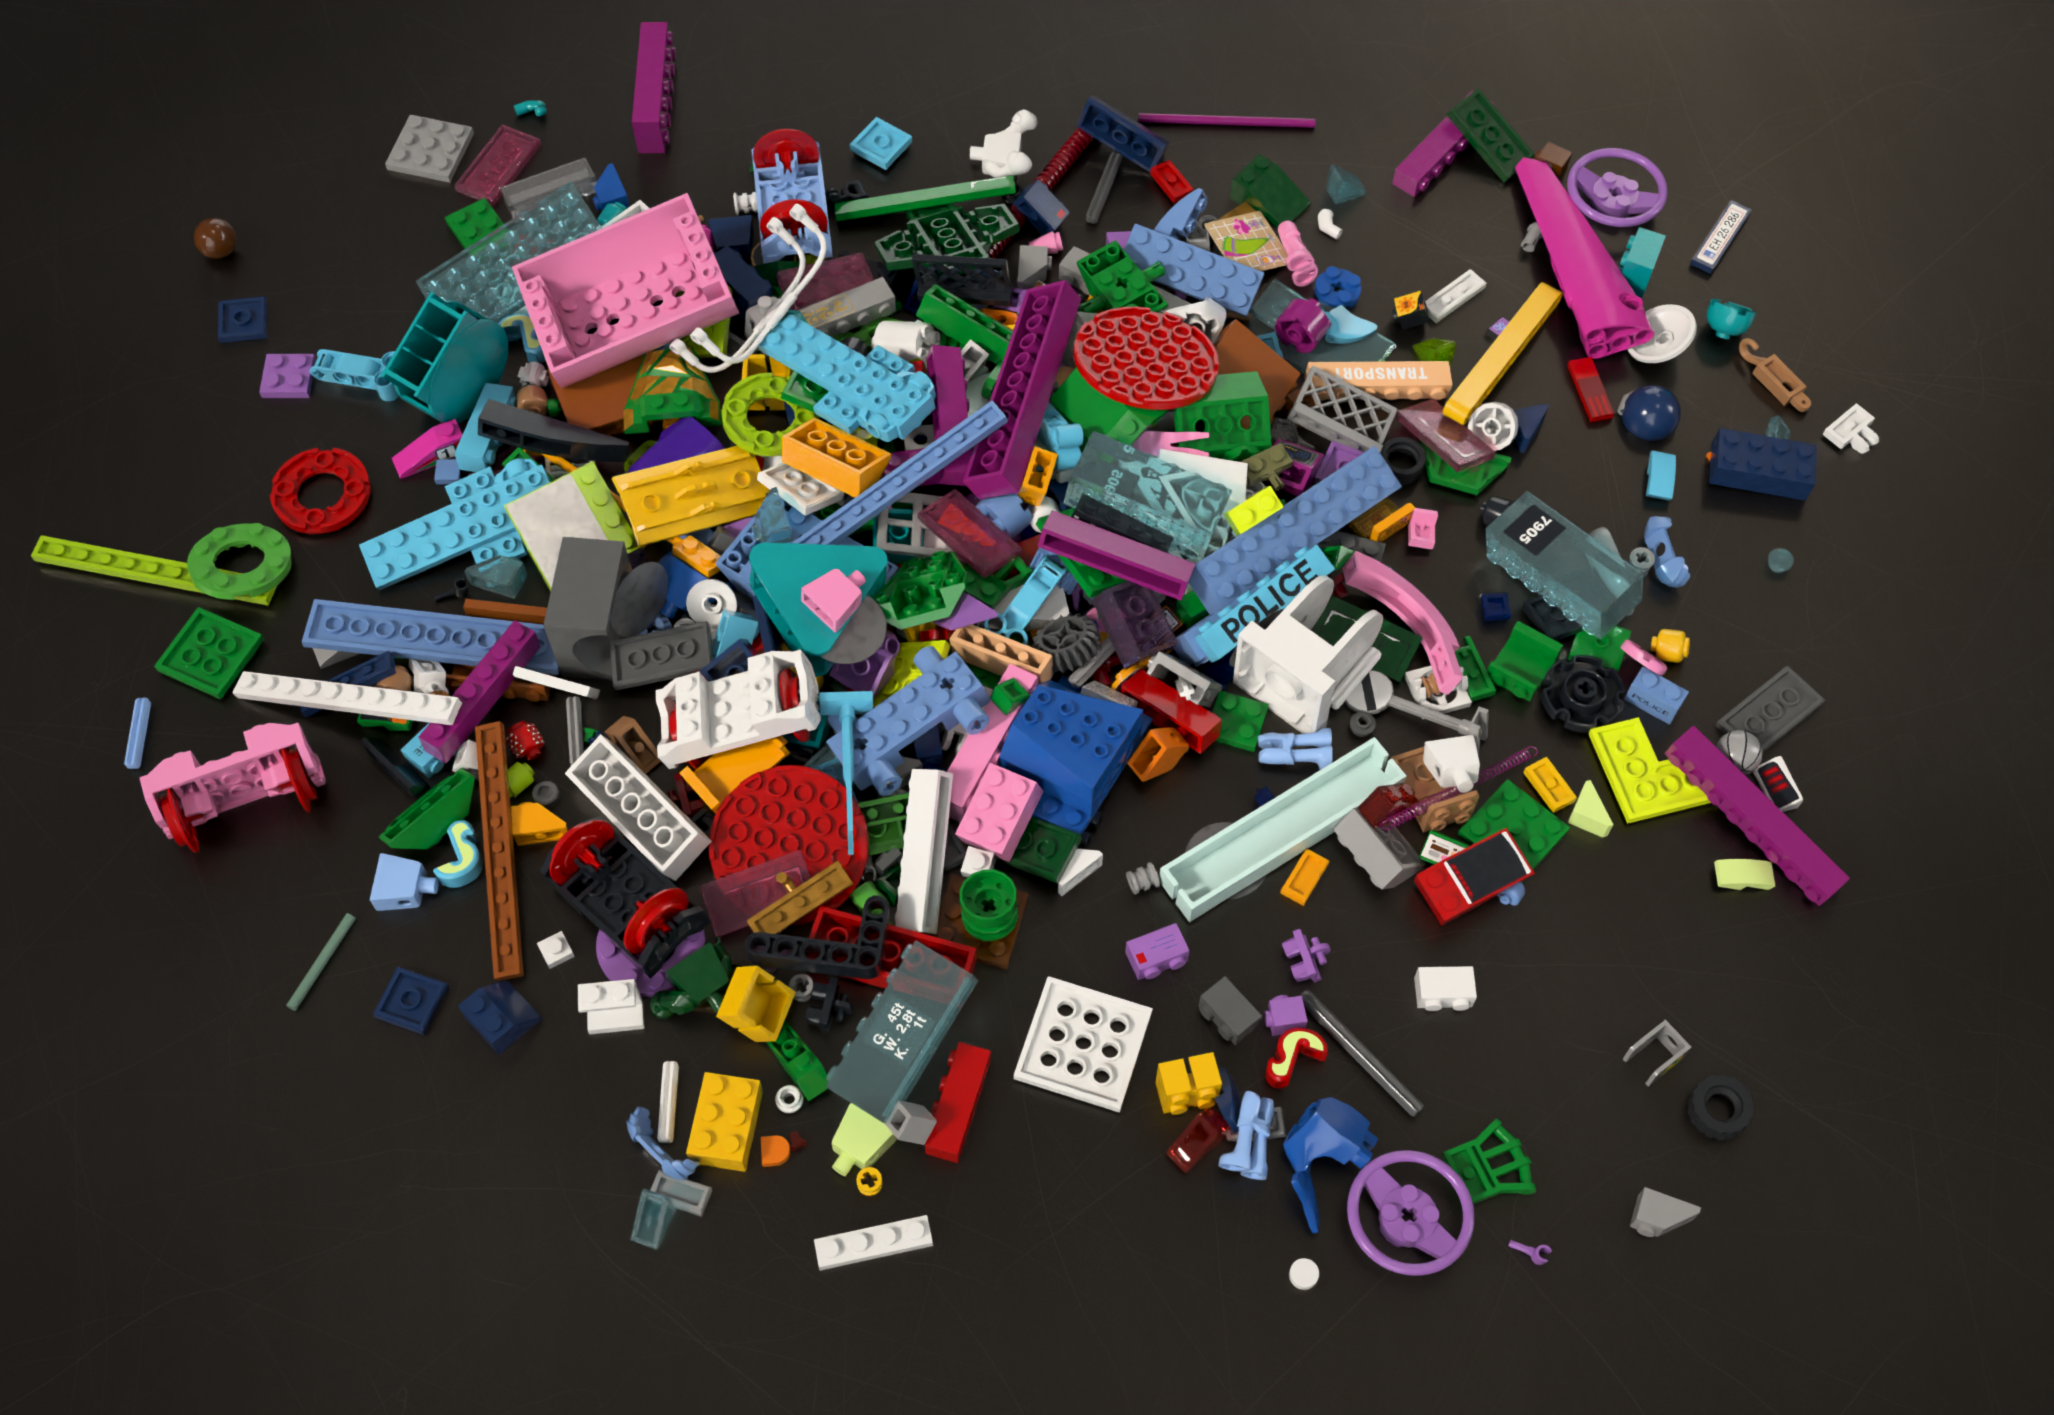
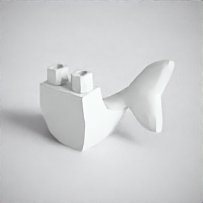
M1208 296L1202 302L1166 310V312L1183 318L1182 322L1191 327L1196 326L1210 339L1212 344L1222 331L1226 319L1225 308Z

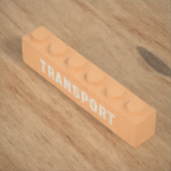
M1449 361L1308 362L1304 375L1306 379L1310 368L1314 365L1378 399L1387 400L1429 398L1440 400L1447 398L1452 388ZM1313 375L1312 382L1315 389L1325 386L1322 378ZM1339 387L1332 388L1336 399L1346 397L1343 389ZM1327 390L1317 393L1320 401L1330 399Z

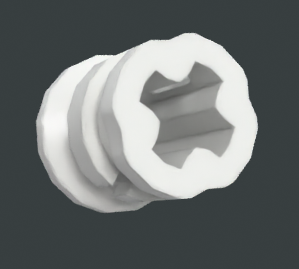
M752 192L751 195L742 193L741 196L734 193L736 216L740 212H745V214L749 213V211L758 212L756 192Z

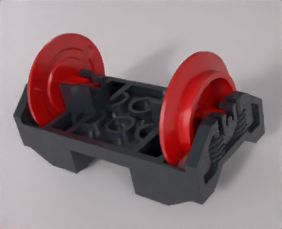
M601 816L580 822L568 830L557 844L550 849L540 870L547 882L584 919L587 917L614 943L618 951L650 979L661 969L667 956L690 935L701 932L711 923L705 911L699 905H696L682 889H679Z

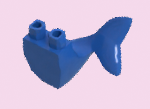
M1332 1097L1321 1098L1317 1102L1311 1103L1299 1119L1297 1125L1294 1124L1283 1143L1286 1155L1296 1172L1292 1177L1291 1183L1302 1202L1309 1227L1313 1234L1319 1232V1211L1315 1188L1310 1175L1312 1161L1315 1158L1327 1156L1334 1158L1344 1165L1350 1160L1362 1169L1371 1160L1373 1153L1370 1151L1378 1140L1375 1135L1368 1131L1370 1122L1350 1105Z

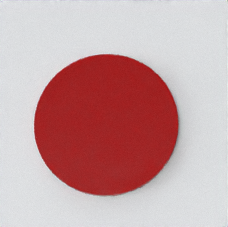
M1120 307L1096 314L1094 319L1085 322L1080 327L1073 348V357L1079 373L1094 389L1122 404L1151 410L1180 408L1203 398L1209 393L1216 382L1219 358L1210 339L1196 326L1191 327L1182 322L1183 318L1165 311L1164 314L1152 312L1147 307Z
M798 765L776 766L775 768L757 772L747 777L725 797L721 803L722 805L719 806L709 835V839L712 841L709 844V858L714 877L723 892L795 866L801 867L806 882L836 861H839L852 880L853 885L821 905L836 910L846 902L860 883L869 855L867 823L859 804L852 796L854 854L848 855L846 788L828 774L810 767ZM797 871L786 873L792 878L797 887L803 884ZM774 876L770 880L747 885L725 895L738 909L746 914L749 911V916L752 915L753 917L758 913L756 912L757 908L759 912L762 911L763 908L768 907V903L769 905L773 904L775 900H779L788 892L781 884L784 892L782 894V891L779 889L780 885L776 880V876ZM756 888H758V892H759L761 901H760V899H759V896L757 895L758 893H757ZM750 890H751V894H752V897H753V900H754V903H755V904H753V901H752V898H751V895H750V892H749ZM741 894L743 895V898L745 900L746 907L744 905V902L741 901L743 900ZM820 907L792 925H801L815 921Z

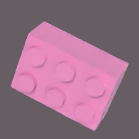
M989 763L955 835L963 843L994 853L996 857L1010 862L1043 794L1042 788L1031 779Z

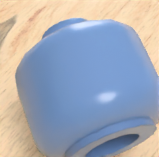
M1520 882L1498 894L1500 902L1505 905L1509 903L1511 905H1518L1525 895L1524 885Z

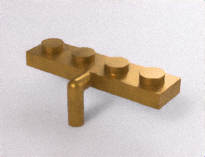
M836 861L798 887L788 874L779 872L776 880L784 886L788 894L748 919L747 922L754 933L779 934L853 885V882L839 861Z

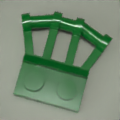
M974 543L970 560L965 562L964 566L969 578L963 592L994 609L1009 591L1025 584L1034 572V569L1025 564L1019 553L1008 551L1006 546L1001 543L997 545L998 547L987 548ZM980 551L991 553L992 555L981 567L976 565ZM1001 558L1007 561L995 575L989 573ZM1015 567L1021 573L1007 581H1003Z
M1498 1118L1476 1139L1447 1150L1441 1155L1444 1162L1465 1183L1473 1205L1488 1198H1493L1500 1193L1529 1195L1536 1192L1535 1184L1532 1183L1530 1164L1532 1162L1529 1156L1524 1155L1520 1139L1512 1136L1501 1125L1502 1122ZM1493 1133L1504 1143L1484 1152L1480 1147ZM1504 1153H1511L1515 1161L1494 1170L1491 1169L1488 1160ZM1519 1170L1520 1183L1498 1182L1497 1178Z

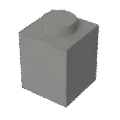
M898 1100L885 1125L898 1140L924 1145L937 1120L923 1105Z

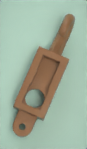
M1744 338L1740 341L1739 351L1741 356L1746 361L1756 365L1752 374L1784 406L1791 403L1798 411H1807L1811 406V400L1803 393L1807 386L1775 354L1768 358L1751 354L1747 345H1750L1754 350L1759 348V345L1753 339ZM1782 384H1785L1791 390V392H1789Z

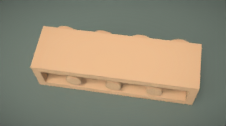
M971 624L958 628L950 637L952 654L956 651L964 662L997 675L1003 676L1009 664L1038 676V684L1049 681L1054 674L1052 670V655Z

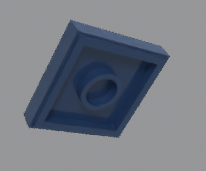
M266 296L219 301L218 340L220 343L267 338L268 300Z
M398 966L373 1016L376 1019L425 1035L449 986L445 982Z

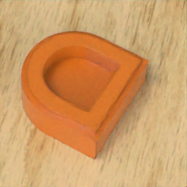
M778 1135L761 1137L762 1166H779L789 1159L790 1146L784 1137Z

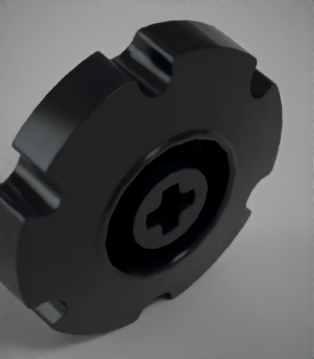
M1573 655L1570 662L1561 659L1550 667L1543 680L1542 685L1546 687L1541 694L1543 706L1553 720L1557 718L1562 719L1565 723L1564 727L1572 731L1589 733L1590 729L1596 728L1597 725L1613 724L1619 717L1625 704L1620 700L1626 692L1620 675L1614 668L1605 669L1602 666L1603 661L1592 656Z

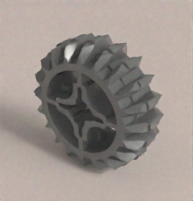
M1069 613L1065 617L1060 615L1056 620L1051 619L1049 624H1043V629L1038 630L1037 636L1033 638L1034 644L1032 647L1052 655L1053 673L1060 670L1063 674L1068 669L1073 672L1074 668L1082 667V664L1085 662H1091L1090 657L1096 656V650L1101 648V635L1097 625L1087 615L1082 616L1080 613H1077L1073 616Z

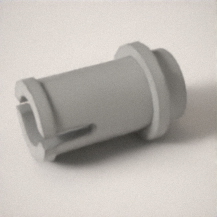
M1537 222L1528 226V233L1521 242V247L1527 252L1534 251L1539 239L1542 238Z

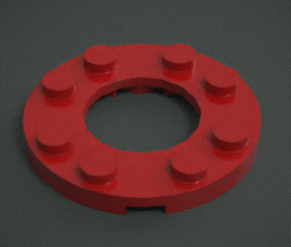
M314 448L295 455L280 467L272 480L273 487L270 500L278 518L291 529L307 534L328 533L348 525L361 514L370 497L371 483L364 465L353 454L338 448H333V450ZM315 474H334L343 480L345 485L344 494L336 505L332 507L328 506L324 510L318 508L310 510L302 506L298 501L297 493L301 484Z

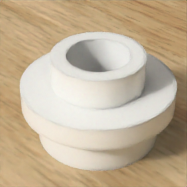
M793 1085L780 1088L775 1097L778 1109L784 1113L798 1111L804 1101L801 1090ZM789 1096L795 1098L791 1104L785 1103V1099Z

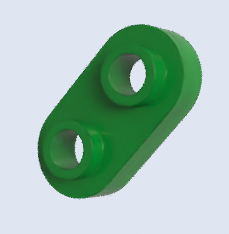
M999 362L987 377L982 387L981 397L988 400L991 399L1003 362Z

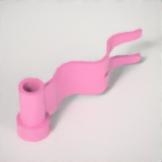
M1145 431L1119 461H1130L1135 459V456L1142 455L1158 456L1160 449L1209 457V452L1171 446V443L1209 438V432Z

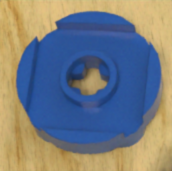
M1331 266L1318 276L1314 293L1318 297V302L1329 310H1333L1340 305L1344 307L1350 306L1349 308H1351L1359 301L1361 279L1358 275L1347 270ZM1334 287H1339L1342 290L1335 292Z

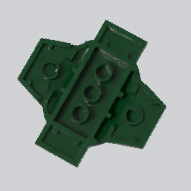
M951 203L907 210L908 229L903 234L899 230L874 243L877 253L888 271L913 268V254L989 258L987 252L993 245L1020 232L1019 223L1005 204L976 207L975 213L974 211L967 213L963 211V207H955ZM920 263L927 268L931 266L927 263ZM944 264V266L948 267L949 269L953 268L952 265ZM967 266L972 270L977 269L975 266ZM937 270L938 273L940 274V276L944 274V273L940 272L939 270Z

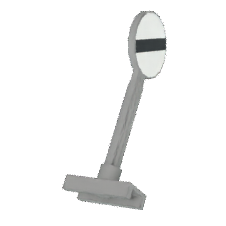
M1370 670L1344 701L1356 713L1367 712L1369 714H1377L1391 706L1457 730L1462 735H1473L1478 755L1480 740L1486 741L1488 737V709L1479 706L1472 721L1452 717L1394 696V689L1390 679L1383 673L1375 670Z

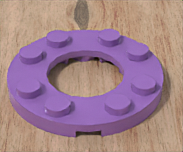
M600 929L597 936L596 952L601 969L610 981L634 979L641 997H653L658 991L667 990L671 992L676 990L667 981L666 971L703 947L706 937L704 929L699 933L688 936L676 947L674 954L651 979L623 956L614 943Z

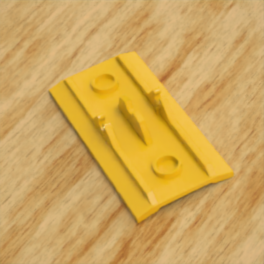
M738 446L612 477V481L620 494L633 527L638 547L753 517L771 496L768 488L757 480L758 473L761 470L755 455Z

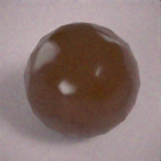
M207 218L201 221L195 228L194 243L198 251L204 256L211 259H222L230 255L235 249L236 233L227 221L220 218Z

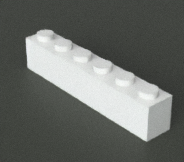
M912 769L909 781V801L906 808V829L903 836L904 848L903 858L901 859L900 885L898 887V905L895 914V926L919 933L937 934L953 773L941 770Z

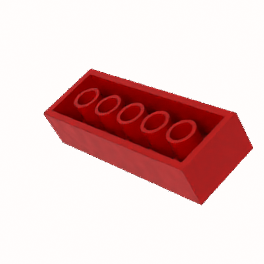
M820 906L809 938L857 944L862 917ZM889 924L880 974L873 979L845 978L961 1009L977 962V950L974 947ZM870 934L866 939L876 940L879 935ZM812 952L807 958L816 959L820 954ZM838 956L834 961L842 963L847 960V957ZM866 959L862 962V965L870 966L875 961Z

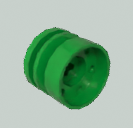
M989 869L972 873L964 880L960 888V907L962 922L966 931L974 938L982 941H996L1011 933L1018 921L1017 892L1012 879L1003 872Z

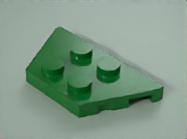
M1421 433L1419 443L1426 454L1425 466L1429 481L1474 495H1478L1508 468L1512 459L1511 457L1483 451L1482 449L1460 443L1455 444V442L1447 440L1450 446L1464 455L1481 452L1468 458H1463L1441 438Z

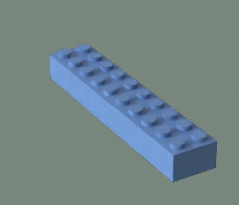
M1373 446L1285 504L1282 509L1196 563L1189 584L1209 615L1237 599L1247 590L1252 589L1265 576L1274 574L1276 572L1275 568L1286 560L1290 563L1296 559L1294 554L1304 546L1308 548L1315 546L1402 486L1377 447Z

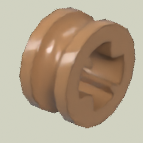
M1433 673L1429 674L1428 678L1420 677L1422 679V687L1426 688L1427 699L1431 698L1432 694L1440 695Z

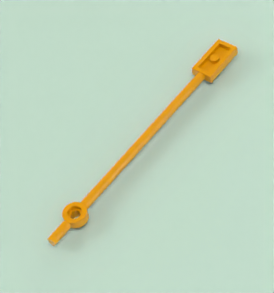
M523 449L530 456H544L567 473L578 469L562 457ZM610 490L619 508L626 512L621 497ZM689 535L685 539H681L679 536L667 539L668 542L674 545L672 546V554L705 577L710 578L720 571L716 562L721 555L693 536Z

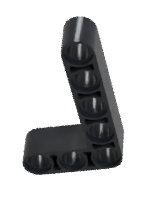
M873 895L866 900L857 944L755 932L750 934L745 942L749 960L758 966L873 979L880 974L890 922L889 904L880 895ZM875 909L883 910L882 914L873 915L871 912ZM870 934L879 935L876 940L866 939ZM757 946H765V949L761 952L753 951ZM784 949L793 950L787 956L780 955V952ZM812 952L820 954L816 959L807 958ZM838 956L847 957V960L842 963L834 961ZM866 959L875 961L870 966L862 965V962Z

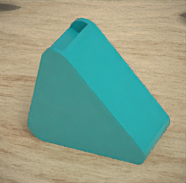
M763 542L754 546L750 551L751 574L749 584L789 651L802 650L812 664L815 677H820L827 674L834 662L820 656L827 654L832 649L855 612L839 631L835 633L801 601V588L833 569H839L846 577L857 570L866 580L859 587L862 592V603L867 595L872 598L885 585L888 559L886 553L876 546Z

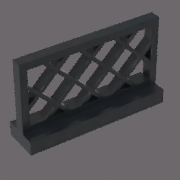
M913 254L912 263L918 286V301H922L925 293L936 284L968 304L1011 305L1014 286L1013 281H1010L1007 259ZM920 263H927L931 266L927 268ZM944 264L952 265L953 268L949 269L948 267L944 266ZM967 266H975L977 269L972 270ZM991 267H997L1002 269L996 272ZM935 270H939L940 272H942V273H944V274L940 276V275H938L937 273H935L934 271H935ZM962 271L966 274V276L963 277L959 275L957 272ZM984 272V273L988 274L990 277H989V278H985L984 276H982V275H980V274H982V273Z

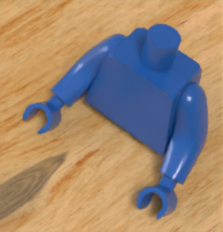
M670 551L659 561V564L664 567L668 576L666 602L660 613L673 619L679 608L688 611L686 600L691 588L700 581L712 578L705 577ZM730 581L724 582L733 591L737 590ZM715 598L708 599V602L711 604L717 601Z

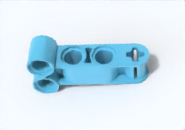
M320 349L317 352L318 358L315 365L309 370L314 378L321 381L377 390L380 398L384 401H394L399 397L394 384L381 377L395 351L386 353L380 359Z
M1048 401L1037 438L1048 451L1058 454L1054 466L1055 471L1079 468L1082 463L1079 446L1083 443L1082 427L1079 423L1068 424Z
M1046 554L1003 614L997 613L998 617L995 618L1002 621L1003 627L1000 631L994 633L1001 636L1005 635L1006 638H1010L1014 633H1019L1024 639L1022 644L1027 645L1028 637L1024 629L1061 580L1067 568L1062 569L1048 558L1049 555ZM992 619L984 621V628L988 631H991L988 624Z

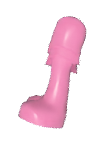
M1288 220L1283 221L1278 226V233L1283 247L1288 254L1286 258L1287 268L1290 271H1295L1292 274V280L1296 286L1309 285L1314 281L1318 273L1314 258L1302 242L1301 233L1297 230L1296 225Z

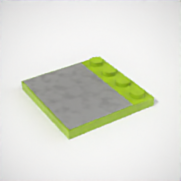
M593 461L504 505L506 513L550 591L563 537L624 541L627 554L633 551L637 552L642 548L638 547L632 529Z

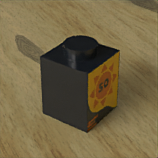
M1421 290L1394 298L1396 308L1392 309L1395 322H1400L1403 330L1430 322L1427 304Z

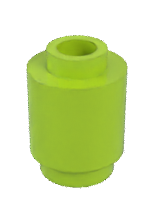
M516 762L508 769L510 798L518 796L534 782L532 776L535 773L525 762L523 764Z

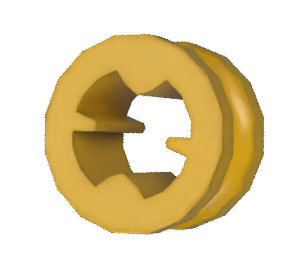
M867 1167L862 1169L857 1175V1186L862 1194L873 1196L879 1193L883 1182L881 1174L877 1169ZM869 1175L871 1179L877 1178V1181H874L875 1186L869 1188L868 1184L862 1185V1182H865V1177Z

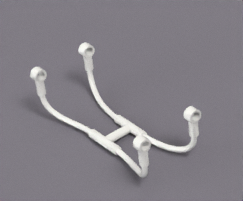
M795 204L789 211V214L792 218L804 224L811 232H815L821 244L817 261L801 283L798 285L806 265L804 252L795 241V238L783 227L782 222L772 217L766 225L772 233L780 236L788 245L791 244L799 256V270L791 285L782 297L775 301L753 329L752 335L732 357H728L720 352V348L708 338V335L702 329L697 327L690 335L691 339L695 343L702 345L713 356L723 360V364L715 367L703 365L686 348L685 343L677 338L669 345V348L675 354L682 356L692 366L704 372H719L732 364L740 363L747 359L760 345L769 331L775 328L797 300L798 294L818 271L826 255L827 243L825 236L818 228V224L806 214V210L801 205Z

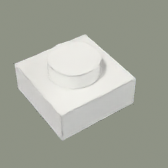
M562 931L537 943L549 969L574 957Z

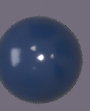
M1647 385L1633 391L1627 397L1624 410H1622V420L1625 427L1633 435L1650 441L1662 440L1670 436L1677 428L1681 417V408L1676 396L1670 390L1658 385Z

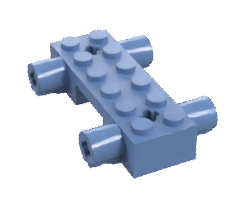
M933 646L921 649L914 657V664L922 675L859 719L855 715V720L852 722L853 781L860 791H863L872 784L878 793L883 796H889L895 790H898L902 780L894 768L905 762L898 751L940 722L947 731L960 723L965 731L971 735H977L980 731L987 728L989 717L982 707L991 701L982 684L956 651L943 659ZM829 715L828 723L836 735L826 742L843 766L842 722L839 721V715Z

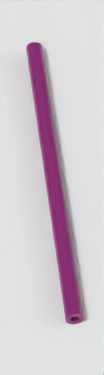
M1139 113L1138 122L1315 128V119L1148 113Z

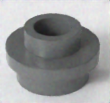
M1357 712L1350 719V728L1359 737L1368 736L1375 729V719L1367 712ZM1359 721H1364V722H1366L1367 724H1366V725H1361V724L1359 723Z

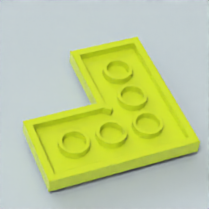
M1639 717L1590 729L1589 737L1627 824L1711 803L1707 795L1698 786L1693 785L1678 767L1671 764L1669 759L1658 762Z

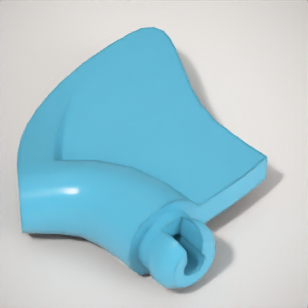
M1343 305L1334 308L1330 312H1325L1321 309L1332 323L1325 334V340L1329 343L1345 344L1356 342L1372 335L1377 330L1376 324L1351 314Z

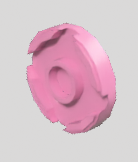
M1628 639L1620 646L1628 655L1660 676L1665 674L1667 670L1666 665L1654 655L1643 650L1636 643Z

